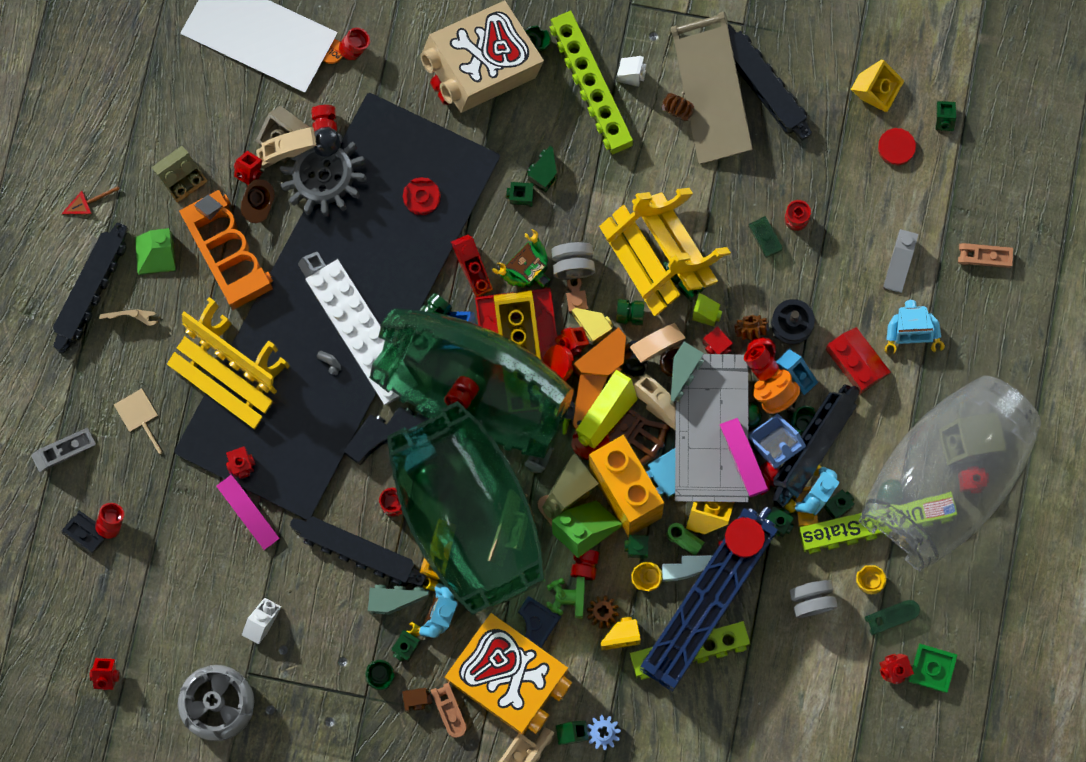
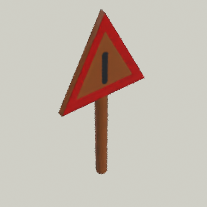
M117 186L87 201L83 191H81L62 212V215L92 214L88 204L118 191L120 187Z

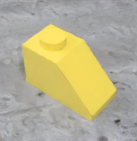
M578 308L572 310L573 317L580 327H583L586 336L593 345L612 333L613 323L608 316L604 317L602 313Z

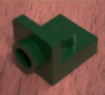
M937 101L935 130L954 131L956 102Z

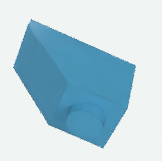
M792 350L786 351L776 361L780 370H787L791 374L792 381L799 385L800 392L803 395L818 383L803 358Z

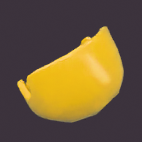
M652 562L640 563L634 567L631 574L632 583L638 590L643 591L657 589L663 580L662 570L657 564Z
M865 565L856 574V583L859 589L866 594H877L886 585V575L876 565Z

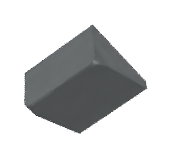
M209 195L194 205L196 210L209 220L223 207Z
M318 252L302 257L298 263L306 278L326 266Z

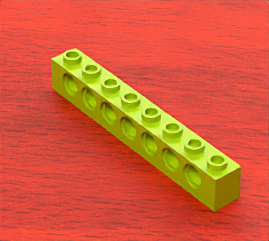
M572 11L552 18L551 26H549L550 32L553 37L556 36L558 39L557 47L560 53L564 52L566 56L564 59L565 64L574 73L572 75L575 85L579 84L581 88L580 95L582 100L587 101L589 105L587 109L591 118L595 117L597 123L595 126L598 133H602L605 138L603 143L606 150H610L613 155L632 147L633 139ZM565 32L572 34L570 37L562 36ZM572 48H577L579 52L573 54L570 52V50ZM580 64H584L587 66V68L584 70L578 69V66ZM588 80H592L595 84L592 86H587L585 82ZM598 96L601 97L603 100L601 102H595L593 101V98ZM602 113H608L610 114V117L604 119L600 115ZM611 129H616L618 133L616 135H611L608 133V131Z

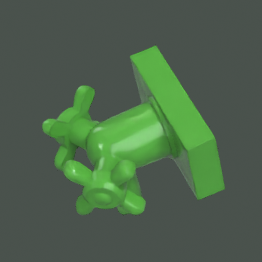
M577 577L575 590L562 589L561 585L565 583L563 578L554 580L551 584L547 585L548 591L554 589L556 592L555 602L552 605L547 601V608L561 616L563 611L559 608L562 604L575 605V618L583 619L585 577Z

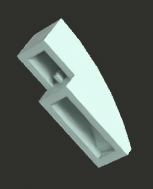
M713 555L682 556L681 564H662V582L683 580L701 574Z

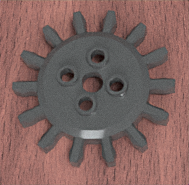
M338 133L340 142L342 143L343 137L341 136V134ZM351 142L345 149L339 148L336 153L326 157L317 155L314 149L311 148L291 158L296 161L294 167L281 166L280 170L283 174L293 175V180L281 184L282 189L289 191L297 188L298 190L289 199L291 204L295 206L305 198L307 202L304 206V212L307 215L311 214L315 204H321V211L327 217L329 216V203L335 201L337 206L342 211H345L346 205L341 198L346 193L357 199L360 197L358 191L351 187L353 181L366 182L367 180L365 174L354 173L355 167L366 164L363 156L352 160L349 159V156L357 149L356 144ZM327 162L331 163L329 167H325ZM329 172L327 179H320L321 173ZM314 173L315 177L310 178V175ZM337 176H341V179L335 180ZM322 187H326V190L320 192Z

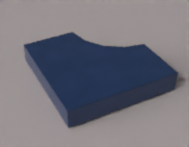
M529 596L518 611V614L523 617L526 623L525 637L542 648L561 616L553 613L550 609Z

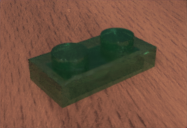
M766 216L748 225L765 258L783 250Z

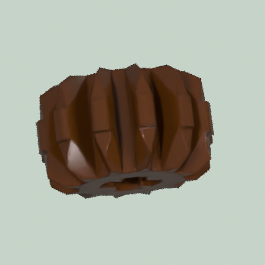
M668 93L663 100L662 109L676 118L688 121L693 113L694 105L680 96Z
M604 595L603 601L600 600L599 596L596 597L597 604L592 600L590 601V605L594 608H587V612L593 614L588 615L587 618L588 620L595 618L592 622L593 626L600 622L599 629H602L603 623L606 624L607 628H610L609 621L616 624L617 621L612 616L619 617L620 613L615 612L619 608L618 605L611 606L614 603L613 598L607 602V596ZM602 608H606V612H609L608 614H605L604 617L600 616V613H597L598 611H601Z

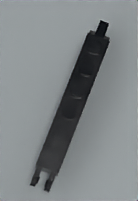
M728 24L738 72L785 133L791 134L794 132L802 141L808 138L812 132L806 122L807 113L804 108L796 104L794 95L786 91L784 88L785 84L781 78H777L773 74V68L769 63L764 62L761 52L757 48L754 49L747 34L744 35L741 30L736 32Z
M117 222L110 233L103 232L100 234L53 325V330L57 334L53 347L59 353L66 352L71 342L75 344L77 340L81 339L84 325L91 320V312L94 306L99 304L102 290L107 288L111 273H114L117 269L119 257L123 256L127 247L124 240L128 231L127 226Z
M844 384L838 392H829L801 436L806 447L785 461L773 479V485L777 490L772 500L776 505L784 507L791 498L797 499L802 493L804 487L812 478L813 473L857 405L854 402L858 398L859 387Z
M310 517L306 522L298 520V518H293L290 521L292 530L299 533L303 543L310 547L317 545L321 547L320 551L329 555L333 552L339 555L338 559L347 563L351 560L356 563V567L365 571L369 568L378 577L384 578L387 576L392 578L391 582L399 586L410 583L422 587L426 575L421 574L419 570L415 569L413 561L405 556L316 517Z

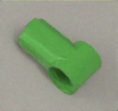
M679 523L672 524L666 532V536L671 542H675L693 556H696L705 543ZM671 529H679L681 536L678 538L673 537Z

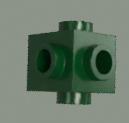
M773 506L767 519L776 525L775 528L778 529L775 537H784L785 533L789 535L794 527L792 523L794 518L789 511L783 508L779 510Z

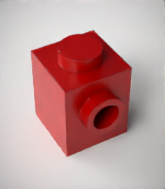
M718 326L703 338L702 343L706 346L705 350L708 354H730L732 351L733 343Z

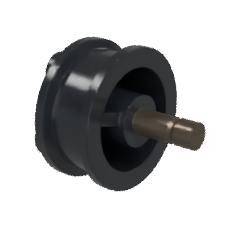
M789 299L783 301L776 307L771 321L772 331L780 341L786 344L802 343L810 336L813 330L815 316L811 307L801 300Z

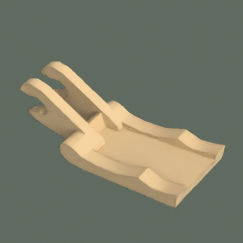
M138 309L100 314L99 318L111 319L121 315H130L146 325L152 326L158 322L149 320L150 316L157 313Z

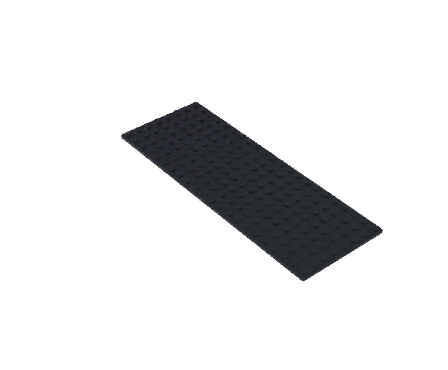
M372 93L366 94L340 146L343 150L351 142H354L357 149L349 156V159L352 160L361 156L365 159L366 164L355 167L354 173L365 174L366 182L353 181L351 186L358 191L360 197L357 199L346 193L341 198L346 205L345 211H342L337 206L336 201L329 203V216L327 217L321 211V204H315L310 215L303 211L270 272L273 280L270 284L273 289L256 298L231 344L232 347L255 363L265 344L270 341L277 347L278 351L276 353L272 351L267 361V367L274 365L280 357L290 365L288 369L284 367L273 378L272 386L277 390L275 394L270 390L268 393L264 390L262 391L264 395L273 401L265 414L253 405L252 409L263 417L254 430L205 393L174 450L176 455L226 479L231 475L226 466V463L229 462L226 453L245 447L248 455L252 454L255 465L252 466L254 472H251L250 476L242 479L236 478L233 475L239 485L306 520L312 517L344 456V449L353 439L377 392L306 282V277L298 265L302 257L315 252L319 253L326 266L338 259L390 341L413 311L417 314L423 306L453 249L451 242L458 239L500 159L498 153ZM324 172L321 180L327 179L329 172ZM337 176L335 180L338 181L341 179V176ZM420 177L432 180L439 187L441 195L440 204L436 210L426 215L412 213L407 209L403 200V192L406 185L413 179ZM322 187L320 192L326 190V187ZM393 345L394 349L398 353L400 349ZM319 351L331 354L337 359L341 365V371H339L338 375H332L329 372L331 366L317 359ZM226 358L222 361L223 365L253 387H257L259 382L256 380L252 382L244 376L245 372L241 369L237 371L229 365L230 361ZM216 377L213 378L216 383L246 404L247 400Z

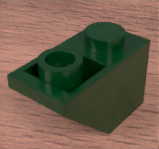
M551 146L547 150L543 149L538 156V162L536 164L533 163L527 170L528 181L534 183L535 186L545 193L557 179L554 151Z

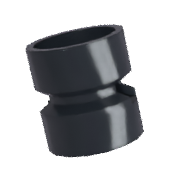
M638 340L628 342L625 345L623 370L626 374L633 377L644 375L648 369V360L640 362L630 348Z

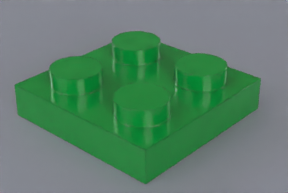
M919 643L912 666L914 674L909 677L908 682L948 693L957 654Z

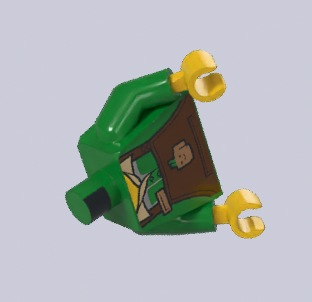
M531 229L533 231L531 238L525 233V238L530 240L531 243L528 241L506 265L497 263L500 266L499 271L495 268L492 271L495 274H501L500 276L511 286H527L530 288L537 282L542 288H545L551 281L544 274L548 269V257L543 244L538 238L537 231Z

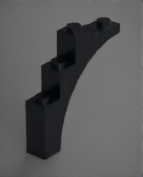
M428 399L416 417H414L415 413L407 407L405 409L399 407L387 424H385L386 421L378 415L374 417L370 414L343 452L361 466L382 445L400 437L418 433L441 435L456 440L466 447L470 445L472 438L470 437L471 433L462 427L459 429L454 426L455 422L448 417L443 418L445 409H443L444 405L437 400L432 401Z

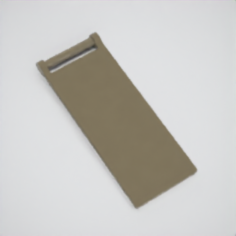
M723 11L710 18L679 27L677 25L672 26L671 32L674 38L685 98L694 105L690 123L698 163L705 164L752 151L753 147L726 13ZM721 23V27L680 39V34Z

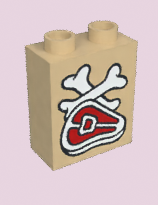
M505 0L429 34L424 50L421 53V61L424 68L429 73L435 72L442 82L440 90L443 98L449 104L455 103L461 113L535 79L544 62Z

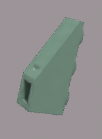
M685 341L673 359L671 405L675 401L679 402L684 395L683 388L685 385L689 386L695 377L692 375L695 369L699 370L705 361L702 359L704 353Z
M375 585V588H370L368 612L389 615L428 598L429 592L425 591V588L414 587V590H406V587L394 586V589H386L385 585Z

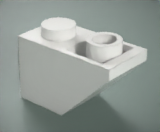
M644 57L621 58L617 82L639 87L640 81H644L646 74V64L643 63Z
M264 598L248 617L242 636L259 644L267 635L281 606Z

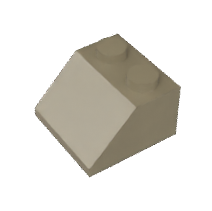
M279 106L268 113L256 142L261 145V143L277 136L309 128V126L285 108ZM286 157L282 161L285 163L290 157Z

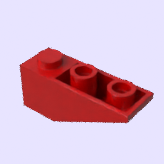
M466 235L452 241L451 244L475 297L493 290L473 237Z

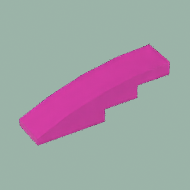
M735 418L720 424V429L749 497L768 491L739 419Z
M232 474L216 485L264 550L280 539Z

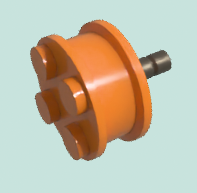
M778 368V371L771 378L764 381L759 380L755 383L754 397L757 401L762 402V408L766 413L774 414L786 410L790 416L794 413L795 409L792 407V404L800 394V387L796 382L792 381V376L787 370H780Z

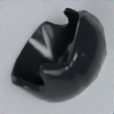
M321 127L314 132L316 146L313 149L317 155L326 157L338 151L341 142L336 130L331 127Z

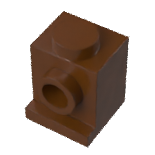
M426 688L402 691L406 713L410 712V708H413L414 711L423 710L426 705L433 703L431 692H427Z

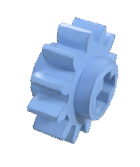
M601 715L600 721L592 718L594 725H587L591 729V732H588V736H592L589 744L596 742L595 749L603 745L604 751H606L608 744L613 748L614 743L612 741L620 740L615 734L620 733L621 730L614 728L618 722L610 723L611 716L604 720L603 715ZM606 728L609 735H604V738H601L598 730Z

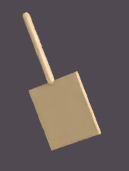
M141 388L114 404L129 432L142 425L158 453L162 454L159 445L146 425V422L158 415L143 389Z

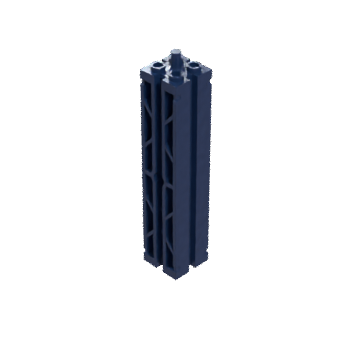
M765 507L760 515L751 508L749 510L744 508L737 518H750L761 525L765 536L761 550L751 557H739L728 549L724 538L641 664V672L656 680L671 692L674 691L778 530L775 528L776 525L767 519L771 513L769 508Z

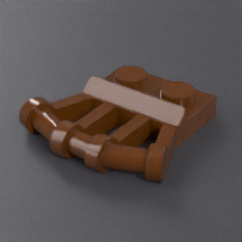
M629 409L608 435L610 442L624 435L630 446L633 445L645 453L646 456L639 459L642 466L650 461L655 460L658 457L657 453L659 450L665 447L664 443L667 432L670 431V426L647 420L632 409ZM643 427L659 429L658 439L645 431ZM638 434L654 443L651 450L635 440Z

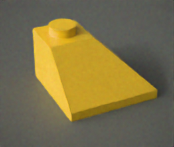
M880 60L858 75L851 90L864 102L884 112H888L904 80L884 60Z
M694 501L686 529L692 530L695 533L707 534L728 525L734 502Z
M632 617L621 618V622H617L602 640L601 651L640 645L641 639L637 619L632 620Z

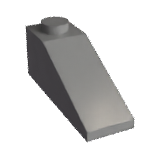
M902 229L899 230L884 282V289L902 293L919 234Z
M85 428L37 450L31 457L39 472H42L95 446L96 443L88 428Z

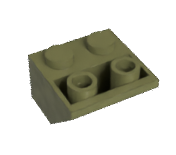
M183 146L151 167L177 203L207 182V179Z

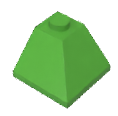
M169 228L150 230L135 237L138 275L176 271L173 234Z

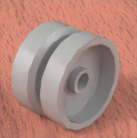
M574 242L552 248V260L557 262L553 265L554 277L558 279H577L593 275L595 273L594 261L590 260L593 257V245L584 242Z
M831 580L807 583L789 591L792 601L802 602L794 607L796 618L813 616L838 608L836 597L825 596L833 591Z

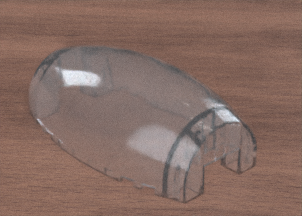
M981 376L959 388L925 414L903 437L879 472L865 501L858 522L873 534L877 529L882 531L908 553L904 560L919 572L940 561L976 533L995 513L1014 487L1030 457L1041 427V419L1038 412L1019 391L1006 382L992 376Z

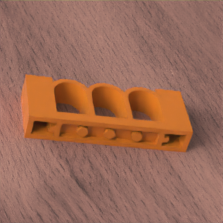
M217 190L209 196L223 207L211 220L196 210L194 205L198 201L179 210L231 309L235 310L272 290L273 288L270 283L273 280L269 272L264 273L262 267L260 268L257 258L249 252V245L245 236L237 230L236 220L228 207L231 203L227 195H222L220 190ZM221 217L230 219V225L226 230L206 241L202 239L198 231L200 227ZM231 239L242 241L239 251L215 263L209 252L211 249ZM242 261L254 263L252 272L227 285L221 272Z

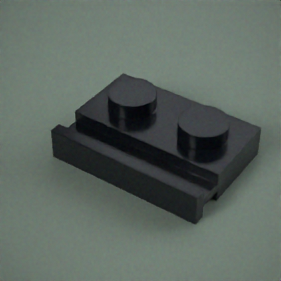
M80 510L61 530L64 536L91 555L95 553L106 539L97 533L95 528L96 522Z

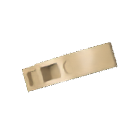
M309 127L292 131L261 143L262 147L256 150L257 157L262 159L261 168L265 169L286 157L293 158L315 147L314 128Z
M624 372V375L631 378L637 397L647 404L646 409L676 430V401L673 405L670 404L671 395L648 374L633 377Z

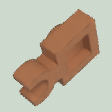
M577 278V286H572L570 280H567V287L571 291V293H566L569 313H572L574 308L588 310L585 290L579 291L581 288L580 278Z

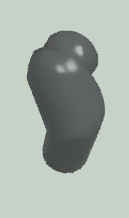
M324 351L318 352L317 359L331 366L329 372L332 375H338L339 371H341V365L337 359Z

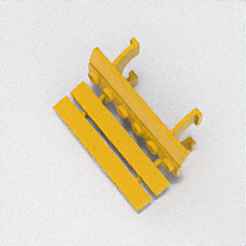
M690 188L677 189V195L667 201L662 192L652 196L650 192L637 193L635 195L636 198L632 200L633 213L630 214L626 206L622 205L612 214L615 221L612 217H609L599 226L654 316L661 313L668 304H671L680 296L679 291L670 278L678 274L688 291L701 289L703 286L704 288L716 284L718 280L709 266L723 256L731 254L728 247L716 248L711 254L703 258L677 217L674 209L692 196L693 192ZM639 217L643 218L646 226L668 258L669 269L665 271L635 221Z
M209 297L207 299L209 304L203 311L199 322L185 311L182 313L183 326L187 329L185 333L193 339L195 337L201 340L199 342L201 347L184 336L177 349L192 361L189 363L174 352L167 365L255 430L263 417L252 409L253 405L264 414L267 412L273 401L264 395L262 391L264 390L268 393L270 390L275 394L277 390L272 386L273 378L284 367L288 369L290 365L280 357L274 365L267 367V361L272 351L275 353L278 351L277 347L270 341L265 344L254 363L221 339L220 336L232 323L222 315L220 317L222 321L216 326H211L213 314L219 306ZM211 347L215 350L214 354L222 360L225 358L229 360V365L237 371L239 369L244 371V376L252 382L254 380L259 382L257 387H253L207 353V350ZM198 365L231 388L247 400L246 404L196 367Z

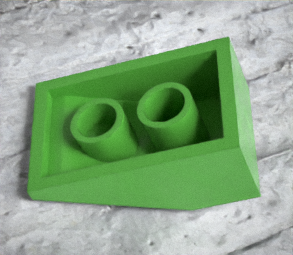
M597 500L568 509L552 520L553 535L577 558L622 527V523Z

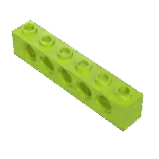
M744 621L714 629L706 642L711 641L714 644V650L707 651L703 645L693 662L697 661L698 664L709 661V657L712 656L722 658L728 656L727 652L733 650L736 653L746 651L750 641ZM723 637H732L733 644L730 646L725 645L722 640ZM653 647L630 653L636 678L641 677V680L650 678L640 671V666Z

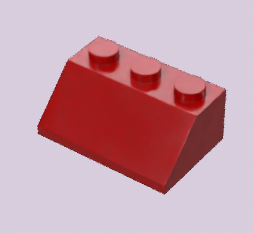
M857 327L841 334L827 344L825 350L853 386L859 387L860 395L891 373Z

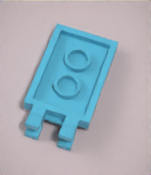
M675 448L649 463L647 466L650 470L646 471L650 480L654 479L658 486L656 490L659 495L666 494L668 498L675 494Z

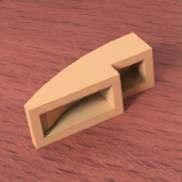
M673 323L646 336L630 348L639 361L644 362L662 355L672 347H676L685 339V336L677 325Z

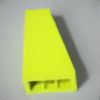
M617 370L614 372L576 429L579 437L578 440L584 446L589 445L595 449L638 400L631 378Z

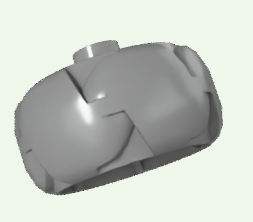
M210 665L200 668L185 680L180 689L178 697L180 718L193 734L209 741L227 740L239 734L252 717L254 708L252 688L244 676L230 667ZM211 682L213 691L206 693L203 701H194L196 690L203 683ZM229 683L238 692L239 709L225 705V699L222 697V694L228 688ZM215 697V699H217L218 702L217 704L214 703V706H212L210 702ZM209 709L213 712L220 711L226 724L212 727L203 724L198 718Z

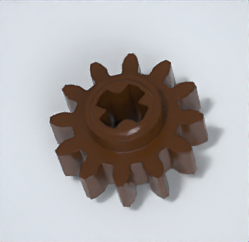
M761 315L744 316L742 320H737V324H734L737 337L742 336V340L760 339L761 335H767L766 331H769L767 318L761 319Z

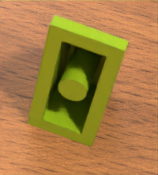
M699 293L692 320L715 326V322H720L722 311L719 310L720 304Z

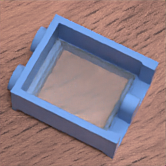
M776 414L748 434V440L754 450L761 454L774 469L806 447L799 432L779 414Z

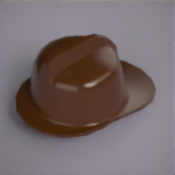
M262 179L254 180L246 188L241 202V212L247 221L255 224L261 223L268 216L274 199V189L269 182Z

